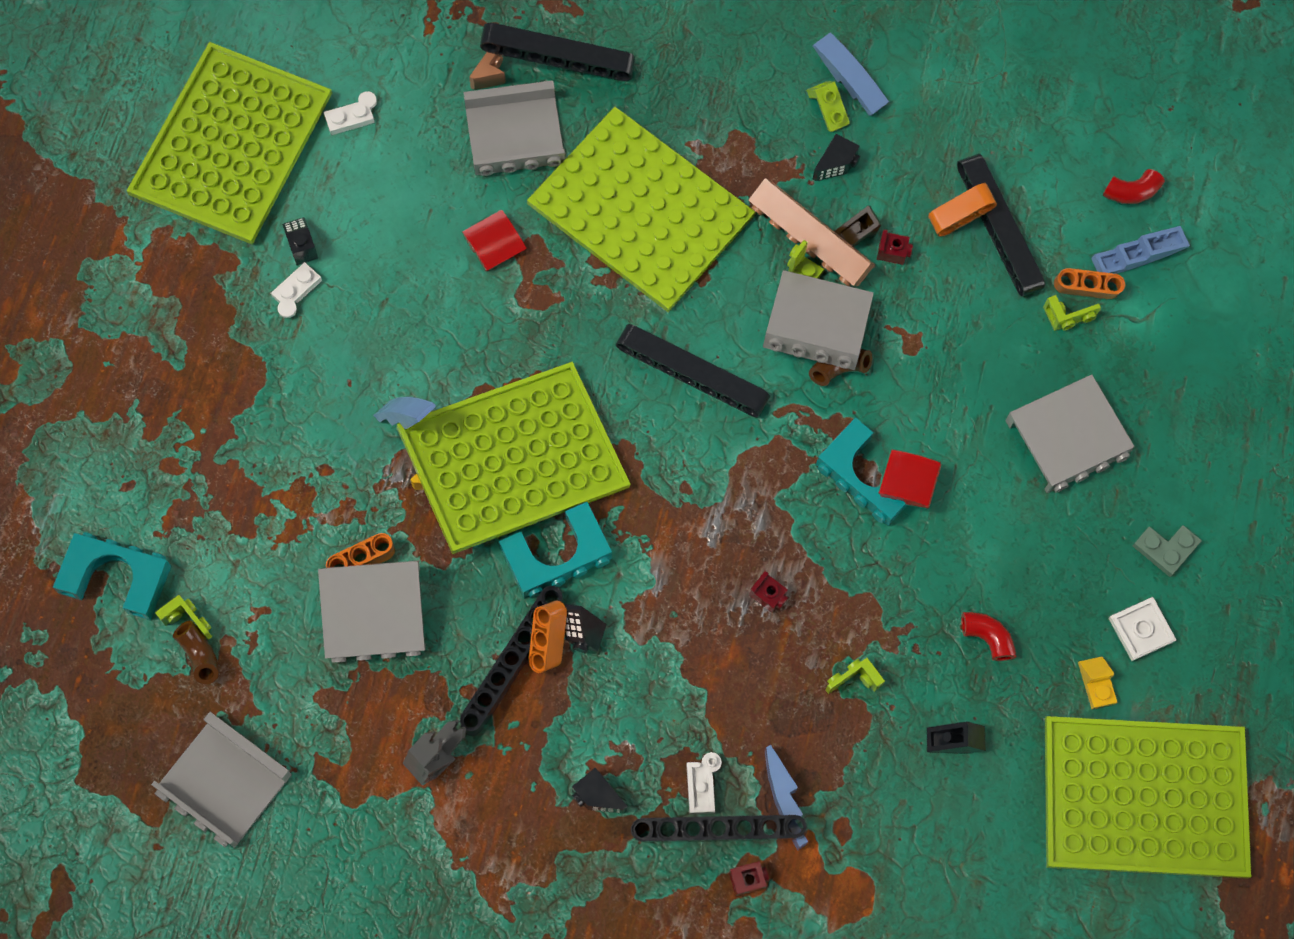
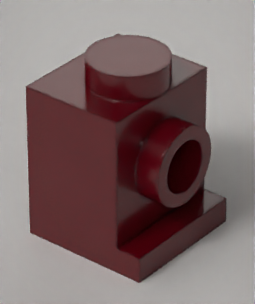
M883 229L876 260L904 265L906 257L910 258L913 244H909L910 237L888 233V230Z
M764 571L750 589L749 596L772 613L776 607L781 609L788 600L786 596L788 589ZM771 588L775 591V594H768L767 589Z
M760 861L729 870L735 897L765 889L766 882H769L766 867H761ZM751 875L754 878V883L747 884L745 877Z

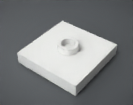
M1153 597L1109 617L1131 661L1176 641L1173 632Z

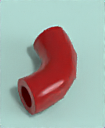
M1152 169L1146 170L1135 181H1124L1113 176L1103 196L1122 204H1138L1150 199L1163 186L1165 179L1159 172Z
M962 612L961 626L963 635L979 637L985 640L990 647L992 660L1007 661L1016 658V649L1011 634L1000 621L987 614Z

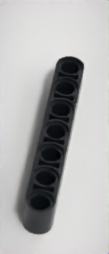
M497 23L484 24L480 48L483 51L619 81H629L633 75L635 56L632 53Z
M978 153L957 162V169L967 191L979 184L986 183L997 203L995 208L980 217L1018 294L1024 297L1045 288L1043 276L983 156Z
M627 324L615 344L625 354L752 417L757 418L761 415L770 398L769 393L762 388L635 325Z
M548 586L542 590L462 712L460 725L461 728H466V735L475 736L483 730L529 659L530 643L523 645L519 642V639L524 635L531 637L534 611L537 607L548 604L545 601L547 596L555 595L558 597V601L563 603L562 592L558 587ZM509 656H516L519 659L515 665H508L505 661ZM497 676H502L505 678V683L501 686H495L492 684V680ZM482 697L492 699L491 704L487 707L480 706L478 702ZM468 718H476L478 724L475 727L468 728L465 726Z
M799 815L640 818L631 825L632 836L636 840L645 843L802 839L808 832L807 822ZM794 820L801 821L803 825L802 831L799 834H792L789 830V825ZM748 821L752 827L747 835H741L738 830L740 823ZM768 821H774L777 824V830L772 835H767L764 832V825ZM697 822L701 828L700 832L696 836H690L688 827L691 823ZM717 822H724L726 826V831L721 836H716L713 832V827ZM646 823L649 825L650 832L646 837L642 838L638 834V828L641 824ZM667 823H673L675 826V832L670 837H666L663 834V827Z

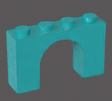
M855 417L820 454L816 465L821 474L826 477L830 476L836 481V485L840 490L849 492L860 507L869 509L872 512V516L879 523L884 522L889 526L907 505L903 500L881 497L879 494L880 487L868 486L855 475L852 466L853 459L870 442L874 433Z
M588 502L565 511L566 520L578 546L574 556L564 564L549 566L539 562L532 555L521 531L499 541L500 549L524 599L529 596L530 598H535L540 595L545 587H559L566 582V579L573 576L574 578H579L585 575L588 569L595 566L596 568H601L612 559V551Z
M84 532L83 535L74 533L53 588L61 595L82 600L90 578L99 566L111 561L126 563L131 566L133 580L123 609L127 614L151 621L171 569V565L166 560V557L155 552L152 555L145 554L142 549L135 546L124 548L120 546V543L110 539H106L105 542L97 540L95 535Z

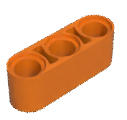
M982 183L929 213L928 217L937 235L942 237L996 207L997 203L988 185Z
M1066 268L1054 279V287L1059 293L1113 299L1124 290L1125 281L1118 274ZM1062 276H1066L1071 280L1070 286L1062 283ZM1084 280H1091L1094 283V288L1086 287ZM1113 282L1116 284L1117 291H1111L1107 283Z
M385 533L376 534L329 557L326 562V568L334 567L337 564L355 566L383 563L394 555L395 548L392 539ZM379 544H389L385 551L377 550ZM363 553L367 555L364 561H355V557L358 554Z
M556 600L539 606L534 611L529 664L536 673H542L561 664L567 610L560 601Z

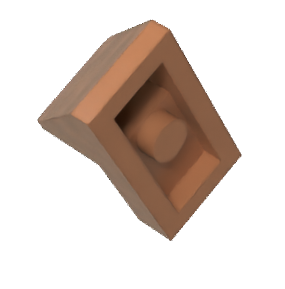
M488 52L484 55L469 76L472 89L477 90L505 83V74L498 69L503 61L502 55Z

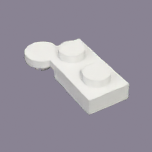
M363 92L360 94L357 103L324 112L330 134L335 135L373 124L374 118L371 109L377 103L376 96L372 92Z
M305 262L271 292L272 297L279 302L278 312L283 318L293 317L297 311L295 303H298L322 281L321 277Z
M710 752L704 755L702 763L689 762L686 764L689 814L715 813L712 773L720 769L721 758L716 753Z

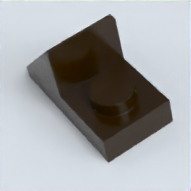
M868 205L834 232L854 247L865 238H874L882 224L871 206Z

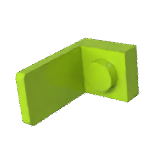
M825 81L806 90L809 98H817L828 131H835L850 123L835 81Z
M803 240L800 245L796 244L789 254L791 258L787 264L789 266L788 272L819 279L824 269L805 257L808 242Z
M1057 295L1047 298L1043 306L1054 331L1059 329L1068 330L1074 327L1076 323L1082 321L1084 323L1091 322L1097 318V314L1101 309L1100 304H1096L1065 315V306L1061 301L1059 302Z
M178 595L155 612L166 626L169 623L177 622L182 617V613L186 611L208 640L212 638L208 632L212 627L203 616L198 619L193 613L197 608L189 598L184 601Z
M868 658L862 661L857 659L847 666L848 671L843 675L837 673L827 681L829 685L826 687V692L828 694L858 673L861 674L860 679L867 688L871 687L874 692L883 686L885 680Z

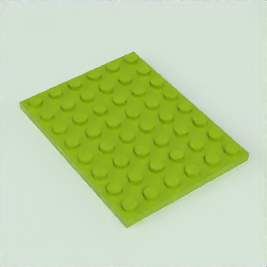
M209 42L127 189L128 195L253 245L332 95L331 89Z
M616 107L602 119L527 199V204L667 312L675 306L755 216L754 210Z
M573 362L432 411L420 422L407 429H404L400 423L397 424V430L452 554L564 513L585 502L590 503L625 490L631 485Z
M1051 716L1045 718L1046 868L1230 878L1251 877L1245 727Z

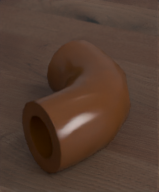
M860 349L855 370L817 361L809 370V376L817 385L826 386L837 375L845 372L867 373L872 364V353L870 350Z
M189 620L182 623L173 633V638L190 659L195 680L201 684L215 682L219 676L217 658L210 643L192 621Z

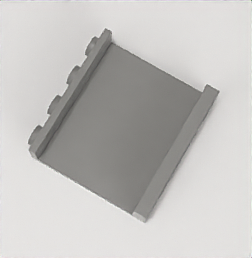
M553 81L463 92L475 175L489 176L496 172L511 173L519 169L534 170L541 166L556 167L565 160V150L562 144Z
M783 270L763 348L855 370L874 292Z
M1093 375L1087 376L1010 412L1005 420L1009 428L1016 426L1048 482L1045 488L1046 493L1053 490L1056 493L1068 487V483L1074 480L1076 483L1081 482L1089 477V473L1095 470L1097 473L1106 470L1110 466L1109 464L1114 461L1121 463L1127 460L1134 448L1132 441Z
M419 560L318 569L325 658H331L332 662L347 661L346 657L356 656V660H368L374 654H381V658H393L399 652H406V656L421 655V651L426 649V644H424Z
M209 712L204 718V721L207 723L161 782L157 783L154 780L151 785L157 789L154 794L167 803L170 799L177 805L174 809L184 817L190 814L197 819L193 824L205 833L208 829L216 834L213 838L224 847L230 844L235 848L292 774L229 725Z

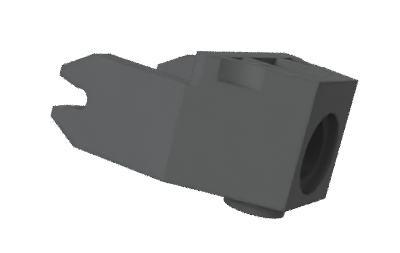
M458 719L447 722L436 736L434 731L423 734L407 752L403 765L422 786L436 779L455 760L451 753L465 738L466 732L465 727L459 730L456 729L459 723Z

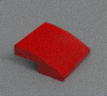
M503 210L462 231L470 248L476 253L485 271L527 249Z
M891 450L879 490L880 496L903 500L906 505L929 508L941 463L916 454Z

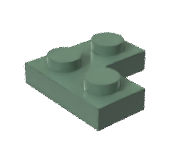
M1183 525L1169 541H1166L1151 527H1148L1133 544V547L1171 577L1202 540Z

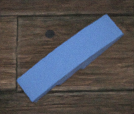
M831 32L812 45L837 83L839 81L842 82L851 97L858 99L869 116L889 102L862 65Z
M1181 226L1142 235L1136 241L1120 244L1113 250L1094 254L1091 259L1097 272L1117 274L1167 257L1188 248L1190 245Z
M397 397L385 404L374 414V417L379 422L387 419L392 426L399 422L404 429H407L420 422L436 405L433 402L420 398Z
M769 745L765 750L767 774L780 815H799L802 817L801 810L791 796L798 787L772 746ZM797 820L792 821L789 825V830L792 834H799L801 832L796 823ZM805 836L802 839L792 840L797 850L808 843Z

